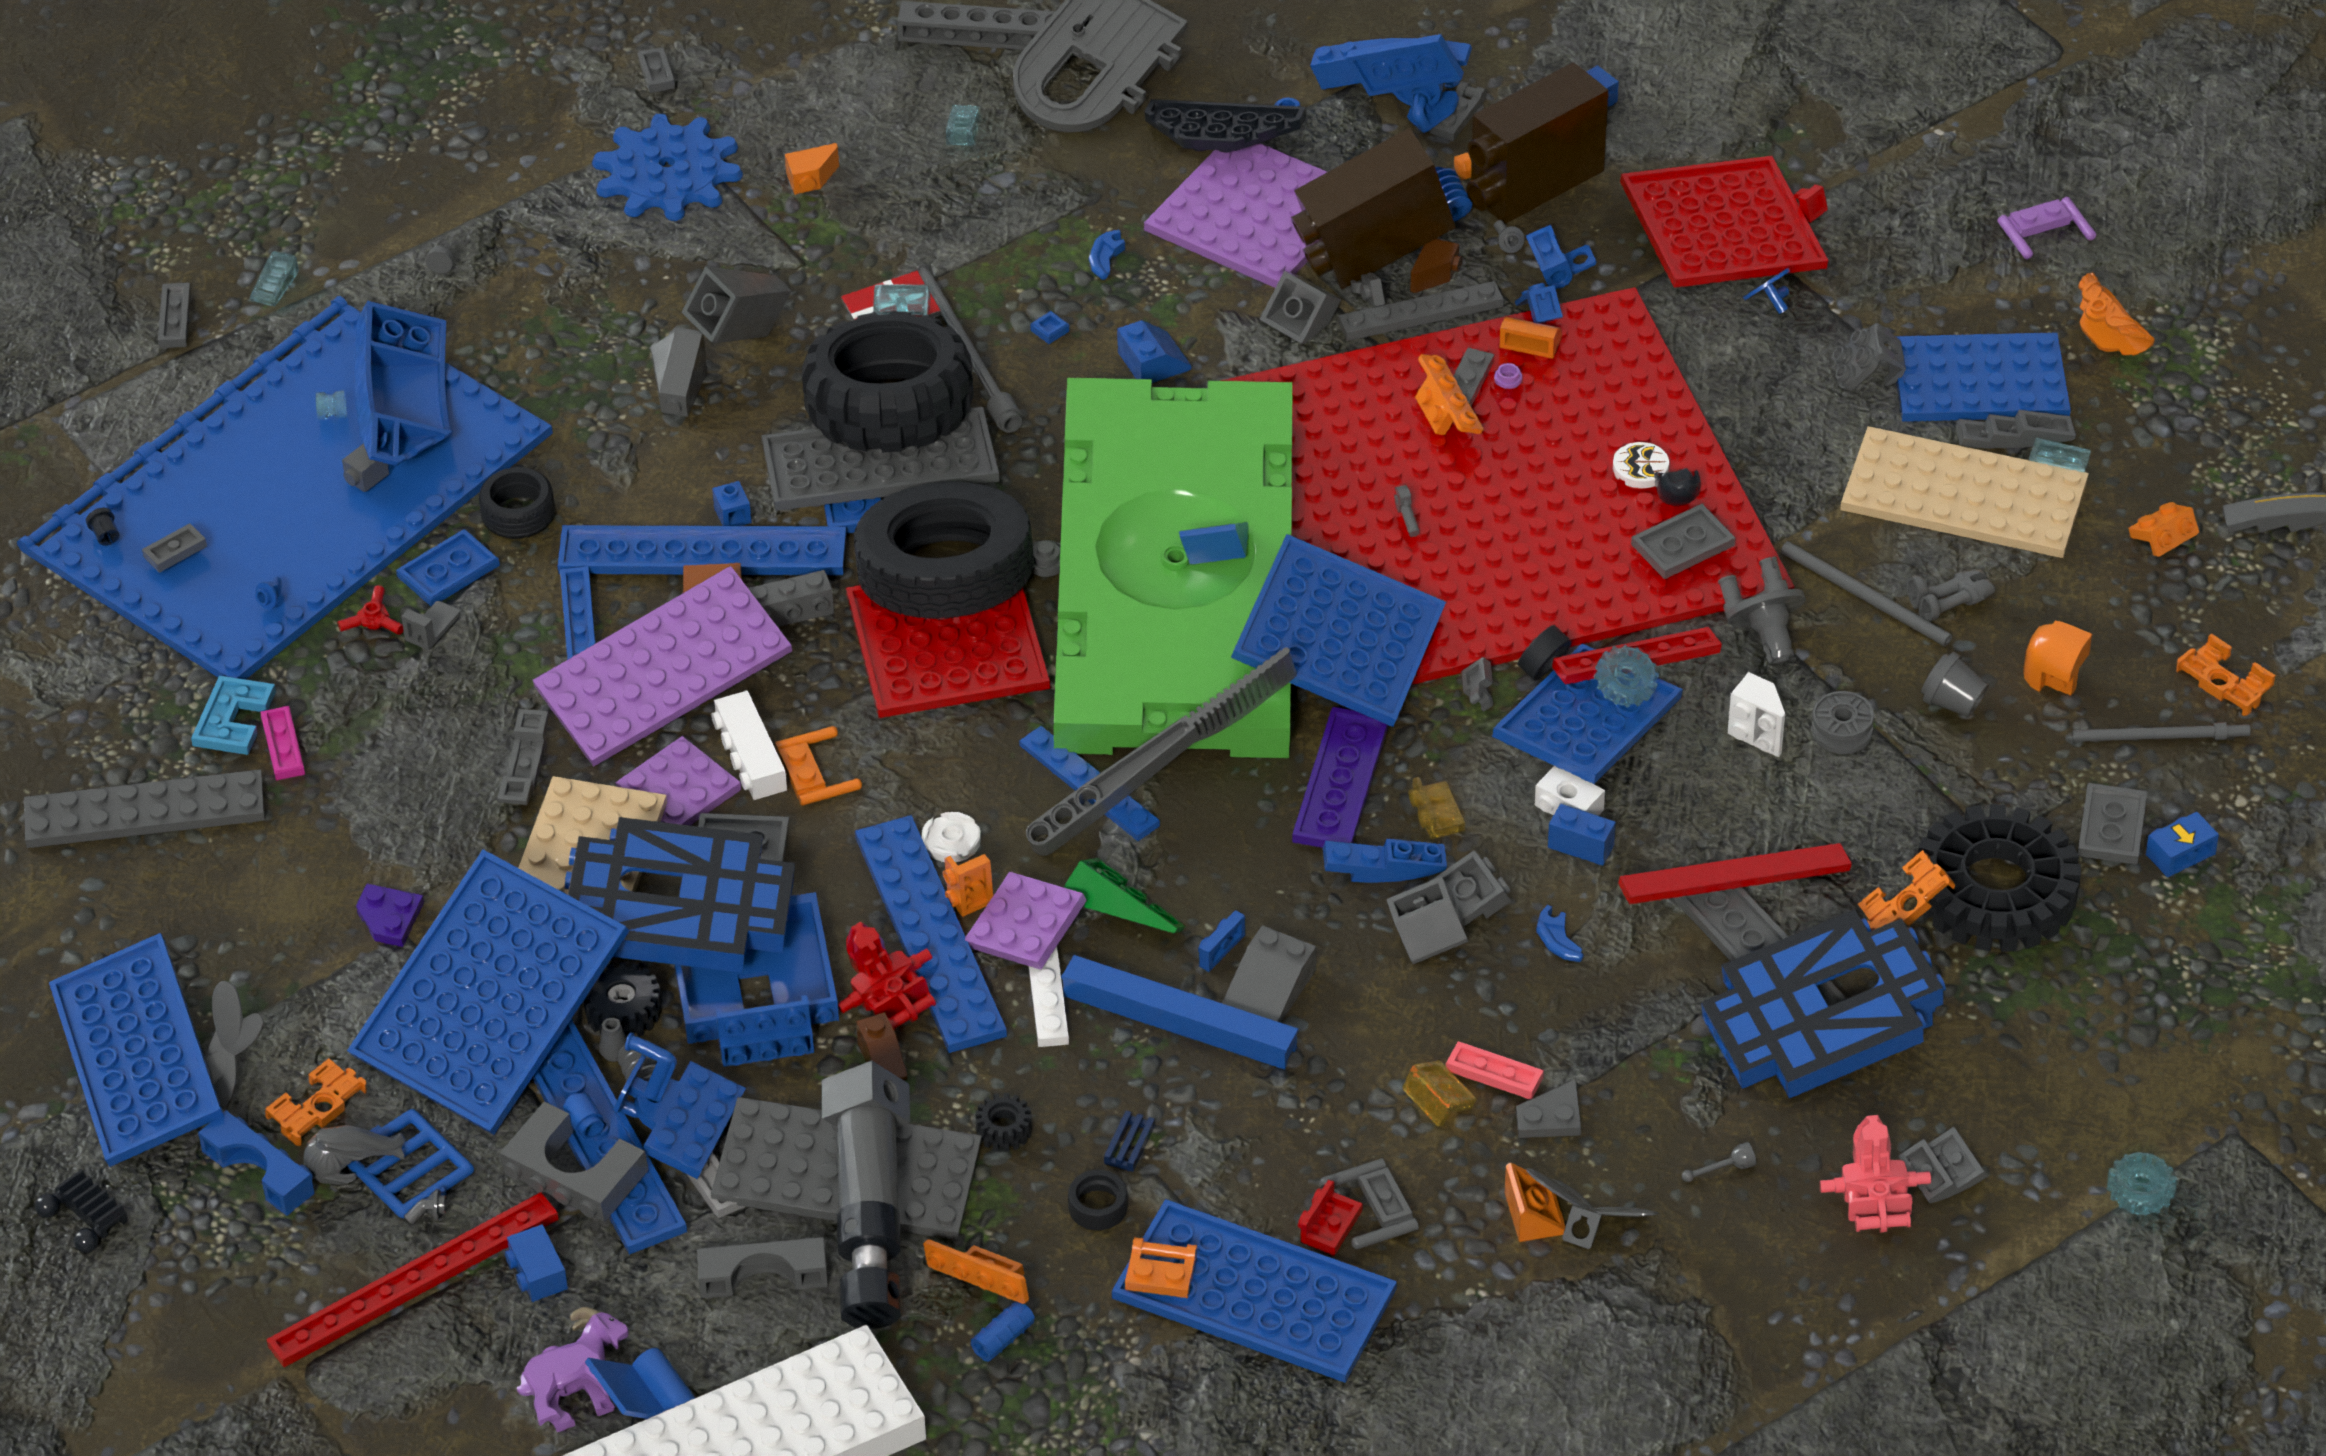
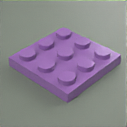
M683 736L615 782L616 787L667 795V805L661 822L688 826L699 820L700 813H709L741 790L740 781Z
M1009 872L966 936L965 941L968 942L971 949L1041 970L1087 900L1083 893Z

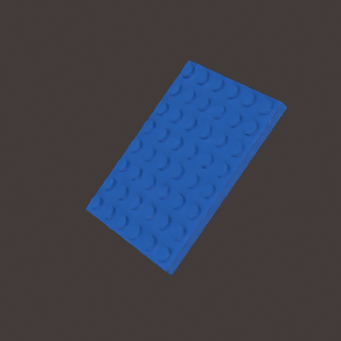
M483 849L347 1051L355 1058L494 1135L629 933V929L625 925Z

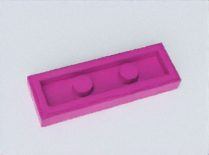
M289 706L260 711L276 781L305 775Z

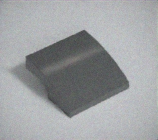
M1952 1127L1930 1143L1922 1139L1898 1155L1900 1160L1905 1162L1908 1172L1930 1171L1931 1184L1918 1185L1929 1203L1956 1195L1988 1177L1955 1127Z

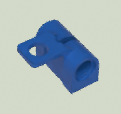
M1551 225L1526 235L1547 285H1554L1555 289L1565 287L1571 282L1572 275L1588 269L1597 263L1589 245H1584L1566 254L1562 253ZM1578 255L1588 256L1587 260L1582 264L1573 263Z

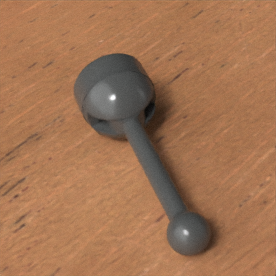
M1749 1142L1739 1144L1732 1150L1731 1158L1694 1171L1685 1170L1682 1173V1179L1685 1182H1691L1696 1176L1730 1164L1740 1169L1753 1167L1756 1165L1754 1151Z

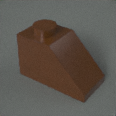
M1434 239L1425 244L1411 270L1410 292L1417 293L1450 282L1455 271L1459 272L1462 265V256H1459V244L1440 239Z
M885 1012L856 1021L858 1046L866 1063L873 1061L900 1079L908 1080L896 1034Z

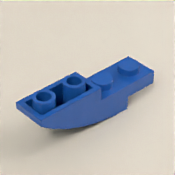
M1386 839L1384 846L1325 841L1323 846L1325 871L1350 873L1351 882L1378 883L1412 880L1443 872L1447 868L1444 844Z

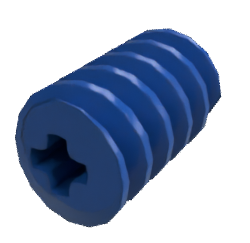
M1435 167L1453 220L1456 222L1470 212L1472 202L1468 198L1469 196L1455 170Z

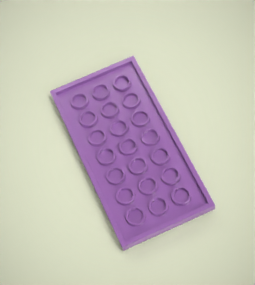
M730 566L533 679V684L594 767L792 652V647Z

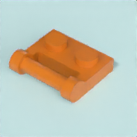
M1134 1237L1125 1279V1290L1188 1298L1198 1246L1188 1244L1187 1247L1151 1243L1144 1242V1238ZM1146 1254L1183 1259L1185 1261L1184 1264L1142 1259V1256Z

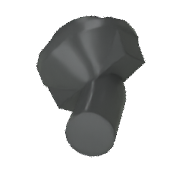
M1502 220L1494 223L1493 226L1499 234L1497 240L1499 247L1507 253L1519 251L1524 244L1523 232L1515 226L1507 227Z
M435 1189L427 1198L418 1201L404 1217L413 1225L427 1211L435 1220H440L441 1214H446L447 1210L446 1195H441L440 1189Z

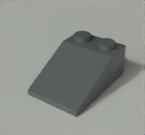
M1262 925L1248 945L1222 1004L1281 1023L1316 971V946Z

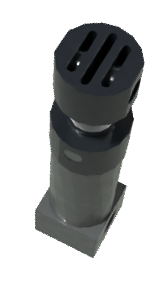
M869 1061L822 1080V1119L837 1127L838 1254L843 1259L852 1262L853 1269L845 1273L840 1279L841 1320L855 1328L867 1325L869 1329L890 1326L901 1317L900 1278L897 1274L887 1269V1261L895 1258L901 1251L896 1128L910 1123V1089L907 1082L875 1062Z

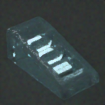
M952 105L946 127V144L973 146L979 106Z
M273 251L254 286L250 300L276 306L299 272L297 258L293 255ZM264 290L272 291L273 294L264 292Z

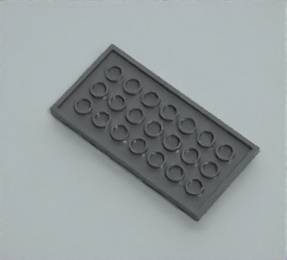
M983 407L969 408L965 418L961 419L959 426L949 435H939L935 438L934 443L920 448L915 446L902 448L901 452L882 453V449H869L867 452L850 449L847 443L843 441L836 444L826 438L820 429L817 428L761 435L775 511L886 497L900 490L928 483L953 481L986 485L1000 482Z
M737 1097L711 1191V1199H717L720 1203L726 1201L737 1202L739 1206L837 1221V1127L822 1119V1110ZM906 1124L896 1128L900 1231L958 1240L982 1144V1136L913 1124Z

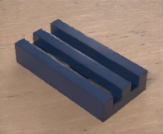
M1125 1111L1104 1155V1164L1134 1172L1155 1128V1118L1149 1117L1148 1120H1145L1141 1114H1137L1134 1117L1132 1112ZM1129 1125H1132L1117 1157L1114 1158ZM1139 1127L1144 1128L1129 1160L1124 1161Z

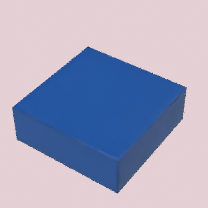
M1052 311L1030 324L1031 331L1048 344L1069 332V324Z

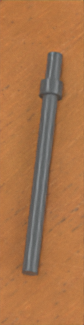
M2226 722L2213 723V726L2072 730L2073 742L2213 737L2214 740H2227V737L2250 736L2249 724L2227 725Z

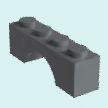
M824 1237L788 1241L777 1240L756 1244L744 1243L723 1247L712 1246L697 1249L701 1299L733 1296L737 1286L744 1279L751 1275L765 1272L784 1276L793 1284L796 1290L828 1287Z

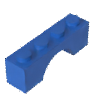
M224 1111L223 1117L213 1120L198 1132L202 1152L223 1168L237 1163H249L265 1170L266 1173L262 1179L265 1200L286 1216L314 1194L313 1175L306 1166H299L291 1160L288 1153L283 1149L278 1150L271 1145L262 1133H255L242 1118H235L228 1111Z

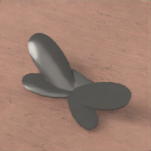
M221 981L216 985L212 996V1012L216 1031L204 1057L221 1107H225L233 1097L236 1086V1056L255 1042L261 1033L263 1018L260 1014L253 1013L243 1019L241 1001L237 989L230 982Z
M1526 1169L1528 1174L1538 1183L1572 1204L1562 1237L1566 1242L1587 1249L1592 1248L1603 1215L1647 1217L1659 1214L1657 1211L1633 1207L1594 1208L1579 1192L1559 1180L1551 1179L1534 1169ZM1582 1216L1588 1218L1587 1224L1589 1225L1590 1232L1586 1238L1579 1239L1573 1234V1225L1581 1220Z

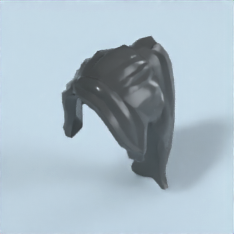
M349 1125L321 1128L306 1144L303 1156L304 1166L310 1170L313 1179L320 1183L333 1185L348 1184L355 1181L357 1175L355 1173L341 1174L340 1171L352 1161H360L370 1156H396L403 1160L402 1146L406 1139L402 1133L387 1137Z

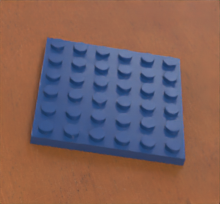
M1286 534L1231 658L1257 669L1258 665L1264 664V661H1268L1270 657L1275 656L1279 651L1287 647L1290 650L1297 671V676L1289 683L1393 727L1446 602Z

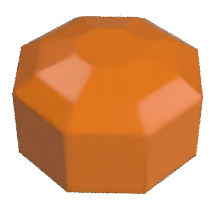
M1468 152L1454 157L1455 171L1462 180L1471 178V159Z

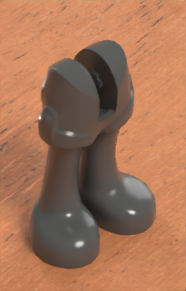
M1982 569L1957 572L1954 574L1953 579L1936 586H1927L1925 580L1918 575L1911 576L1907 580V592L1913 608L1919 609V616L1929 622L1938 619L1941 613L1964 603L1967 605L1977 604L1995 592L1994 585L1987 579Z

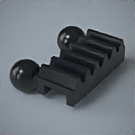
M82 1169L56 1186L54 1194H42L35 1201V1211L42 1218L54 1217L59 1212L60 1204L64 1203L90 1227L77 1231L73 1239L75 1248L82 1253L94 1251L99 1244V1239L101 1237L103 1239L108 1236L107 1229L118 1221L123 1225L128 1222L127 1214L122 1204L117 1205L113 1196L109 1198L107 1191H102L98 1183L94 1184L90 1176L86 1177Z

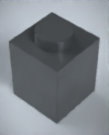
M364 444L342 459L343 476L346 482L351 486H356L363 492L368 491L389 475L388 464L370 460Z

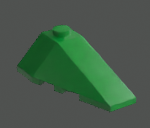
M1099 858L1081 860L1063 887L1083 893L1087 900L1083 905L1085 908L1171 933L1182 932L1186 927L1161 906L1155 903L1149 905L1146 902L1147 895L1143 891L1126 886L1128 879Z

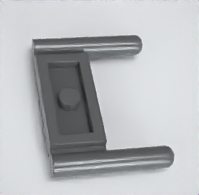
M1383 1158L1320 1179V1186L1322 1188L1328 1179L1334 1181V1187L1358 1179L1359 1186L1382 1227L1381 1229L1354 1237L1351 1241L1353 1248L1361 1249L1419 1229L1417 1220L1413 1218L1412 1211L1390 1170L1386 1167Z

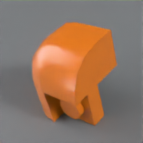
M2056 620L2053 624L2039 626L2032 635L2025 654L2023 672L2024 678L2030 687L2040 692L2044 685L2071 696L2077 687L2079 668L2090 653L2092 634Z

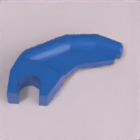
M1119 229L1099 236L1094 241L1088 258L1091 270L1101 280L1107 279L1108 275H1110L1109 260L1125 250V241L1121 239Z
M1546 905L1539 915L1536 933L1547 949L1563 960L1581 962L1584 956L1582 949L1566 937V913L1561 912L1558 917H1550L1552 915V906Z

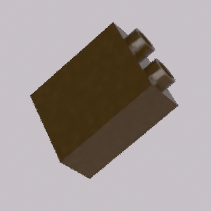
M1572 62L1473 115L1472 141L1468 143L1467 147L1471 159V181L1467 183L1466 191L1472 205L1479 211L1488 210L1498 220H1502L1504 224H1507L1602 173L1605 165L1608 89L1575 62Z
M1410 128L1294 190L1302 211L1290 218L1303 244L1307 246L1303 248L1304 255L1318 278L1330 272L1341 290L1350 286L1351 280L1359 281L1362 279L1361 275L1374 273L1456 228L1434 163Z

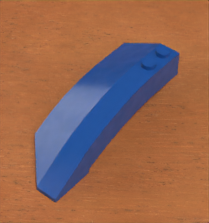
M367 301L356 323L355 400L359 431L370 460L397 466L451 436L453 433L448 419L445 390L446 320Z

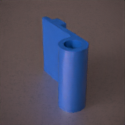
M658 1348L646 1350L632 1365L589 1357L585 1361L589 1371L594 1374L623 1415L649 1419L696 1398L663 1352Z

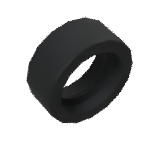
M1555 625L1550 626L1526 648L1519 658L1518 666L1536 681L1552 669L1553 658L1565 655L1572 641Z
M1098 1169L1086 1171L1077 1176L1070 1184L1068 1191V1208L1071 1218L1078 1225L1089 1230L1100 1231L1110 1229L1119 1224L1126 1216L1128 1208V1192L1124 1181L1110 1171ZM1092 1191H1105L1114 1195L1117 1199L1113 1205L1104 1209H1090L1079 1201L1083 1195Z

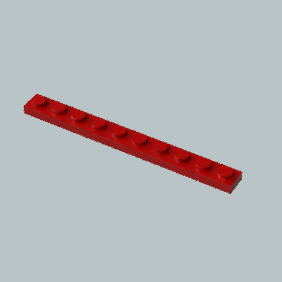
M542 1192L271 1336L266 1339L268 1348L284 1368L508 1247V1236L542 1224L546 1227L559 1220L558 1212Z

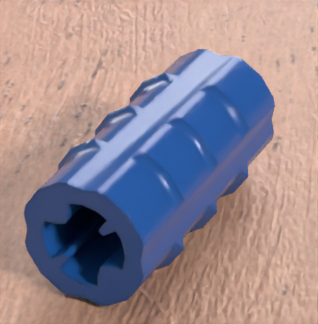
M1016 1301L1013 1302L1008 1308L1003 1309L1000 1315L993 1318L992 1322L985 1328H981V1331L971 1339L972 1349L982 1360L991 1361L999 1353H1002V1350L1009 1344H1012L1019 1335L1024 1334V1331L1034 1323L1035 1316L1027 1305Z

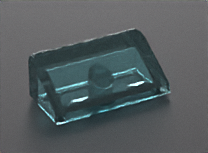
M875 285L873 312H876L877 315L891 314L892 311L911 312V315L916 317L928 316L931 301L929 286Z

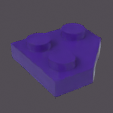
M366 884L356 904L359 917L369 928L374 941L403 947L424 905L423 895Z

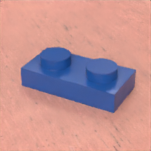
M1235 910L1227 919L1221 920L1217 929L1209 937H1205L1198 947L1199 967L1210 972L1245 936V915Z

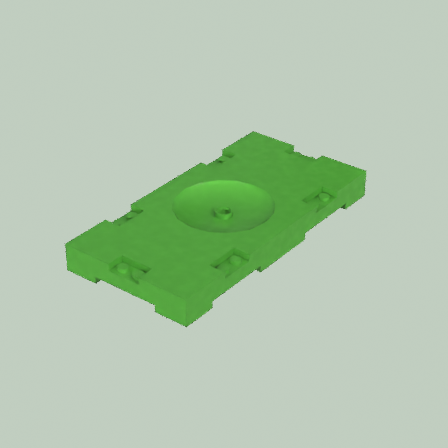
M1067 378L1054 701V748H1066L1068 752H1075L1076 754L1113 755V747L1138 748L1185 715L1190 718L1189 713L1192 710L1196 714L1198 706L1203 709L1204 702L1211 703L1210 698L1214 697L1216 699L1217 693L1223 694V689L1226 687L1230 689L1232 683H1237L1236 680L1239 678L1242 680L1245 674L1249 675L1251 670H1256V668L1231 658L1283 540L1286 534L1291 535L1292 382L1208 381V388L1151 387L1152 379ZM1248 522L1245 558L1190 565L1180 539L1179 531ZM1287 683L1239 721L1208 738L1193 743L1187 749L1230 750V757L1289 758L1291 683Z

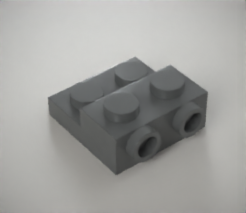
M1475 850L1434 878L1436 879L1441 876L1444 878L1453 893L1464 926L1481 914L1486 919L1511 902L1507 896L1511 890L1502 877L1495 879L1492 874L1496 869L1486 856L1481 859Z

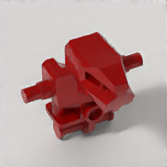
M862 922L851 927L846 939V950L851 966L857 972V975L850 982L853 992L838 1003V1008L842 1014L860 1005L866 1011L872 1010L874 1015L885 1012L895 1031V1028L908 1020L913 1023L918 1019L919 1013L936 1005V1001L929 992L926 979L923 976L918 977L915 972L924 963L933 958L927 948L910 957H907L902 951L888 954L885 943L875 928L868 927Z

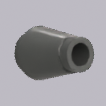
M607 1018L602 1023L599 1052L606 1060L616 1062L618 1061L617 1056L620 1049L625 1045L626 1036L618 1019Z

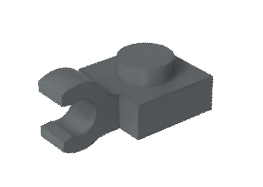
M1367 273L1361 275L1362 281H1350L1352 292L1361 293L1362 298L1374 307L1385 304L1381 278L1375 274Z
M1482 657L1461 671L1463 693L1469 696L1471 704L1474 705L1480 702L1481 710L1484 712L1493 706L1492 697L1487 691V688L1493 684L1491 662Z

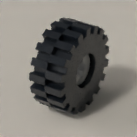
M619 963V968H614L613 964L607 965V971L602 972L584 999L587 1023L591 1024V1029L595 1033L600 1030L601 1036L603 1021L607 1018H616L620 1021L626 1038L629 1033H636L638 1037L643 1036L645 1028L648 1031L654 1028L653 1021L658 1023L660 1013L662 1012L659 983H657L654 974L650 976L649 970L645 967L639 971V965L633 963L631 968H628L626 963ZM618 997L627 998V1000L623 1001L622 999H618Z

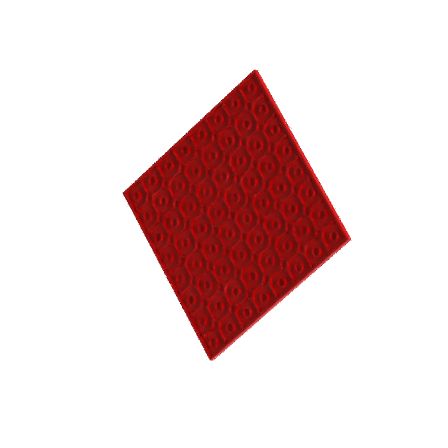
M1636 287L1560 304L1563 316L1561 319L1540 323L1559 327L1562 330V337L1553 359L1499 348L1500 327L1504 318L1510 317L1533 322L1531 311H1526L1220 380L1292 382L1291 536L1446 602L1411 685L1460 674L1461 671L1482 657L1490 661L1491 666L1519 660L1533 640L1553 625L1572 641L1570 647L1724 611L1723 605L1725 601L1718 580L1726 576L1735 575L1742 599L1751 598L1764 591L1765 585L1761 577L1762 570L1759 561L1771 557V560L1772 557H1777L1782 579L1786 580L1788 589H1794L1793 582ZM1467 348L1494 354V363L1471 406L1484 429L1482 433L1461 432L1457 429L1455 423L1452 422L1445 435L1435 434L1415 398L1418 390L1427 378V374L1418 360L1419 356L1424 354L1442 357L1454 376ZM1511 363L1519 368L1522 373V382L1519 386L1505 389L1495 383V372L1502 364ZM1645 442L1654 444L1667 454L1670 462L1668 472H1676L1685 468L1693 475H1695V470L1699 472L1701 480L1700 493L1693 501L1686 505H1668L1659 498L1656 486L1643 489L1633 488L1625 485V481L1620 478L1618 480L1612 469L1614 455L1621 447L1629 443ZM1406 485L1410 491L1411 507L1420 530V534L1415 537L1409 536L1402 513L1397 512L1394 495H1397L1395 487ZM1703 504L1735 537V546L1664 579L1631 545L1632 536Z

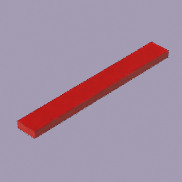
M1837 843L1620 876L1618 884L1630 905L1850 871L1852 863L1842 845Z

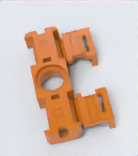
M2211 633L2208 636V642L2198 651L2194 648L2189 649L2178 658L2176 672L2178 673L2180 670H2183L2199 681L2198 687L2220 701L2224 698L2231 701L2242 709L2243 716H2247L2251 713L2252 707L2256 709L2260 705L2261 695L2274 686L2276 675L2254 662L2246 680L2242 678L2239 682V677L2218 663L2222 659L2226 661L2230 657L2232 646ZM2222 679L2226 684L2216 685L2211 680Z
M1922 850L1902 867L1907 875L1912 874L1914 877L1913 883L1887 902L1883 899L1887 894L1878 887L1858 905L1869 920L1867 922L1871 931L1901 918L1909 926L1932 907L1928 902L1947 885L1954 889L1955 883L1946 871L1938 864H1933L1930 856ZM1915 897L1917 899L1916 907L1911 911H1905L1904 904L1906 900Z
M328 1058L308 1074L309 1084L314 1085L318 1082L323 1085L319 1091L303 1103V1109L300 1104L294 1105L291 1102L292 1097L285 1092L265 1108V1116L268 1120L273 1117L281 1124V1133L296 1146H301V1137L317 1124L321 1128L325 1127L345 1111V1101L359 1090L366 1094V1080L362 1077L357 1079L356 1072L351 1068H347L345 1074V1071ZM320 1102H328L332 1105V1108L329 1111L321 1112L315 1106Z

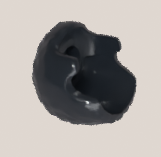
M1687 468L1676 472H1656L1654 474L1659 498L1668 505H1686L1693 501L1700 493L1701 480L1697 470H1695V475Z

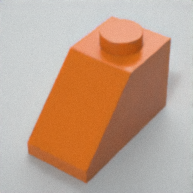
M837 143L785 154L786 175L794 195L818 190L823 187L839 167Z

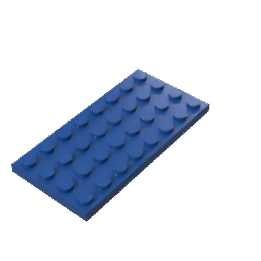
M161 933L49 982L101 1149L109 1167L224 1116L166 941Z
M1165 1199L1143 1238L1144 1242L1187 1247L1188 1244L1198 1246L1188 1298L1125 1290L1128 1262L1112 1289V1299L1346 1383L1397 1290V1281ZM1146 1254L1142 1256V1259L1184 1264L1185 1261L1183 1259Z

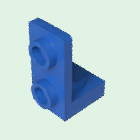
M1544 283L1530 286L1528 287L1529 290L1521 292L1522 296L1515 300L1516 306L1529 304L1532 319L1535 323H1545L1563 317L1554 285L1545 287Z

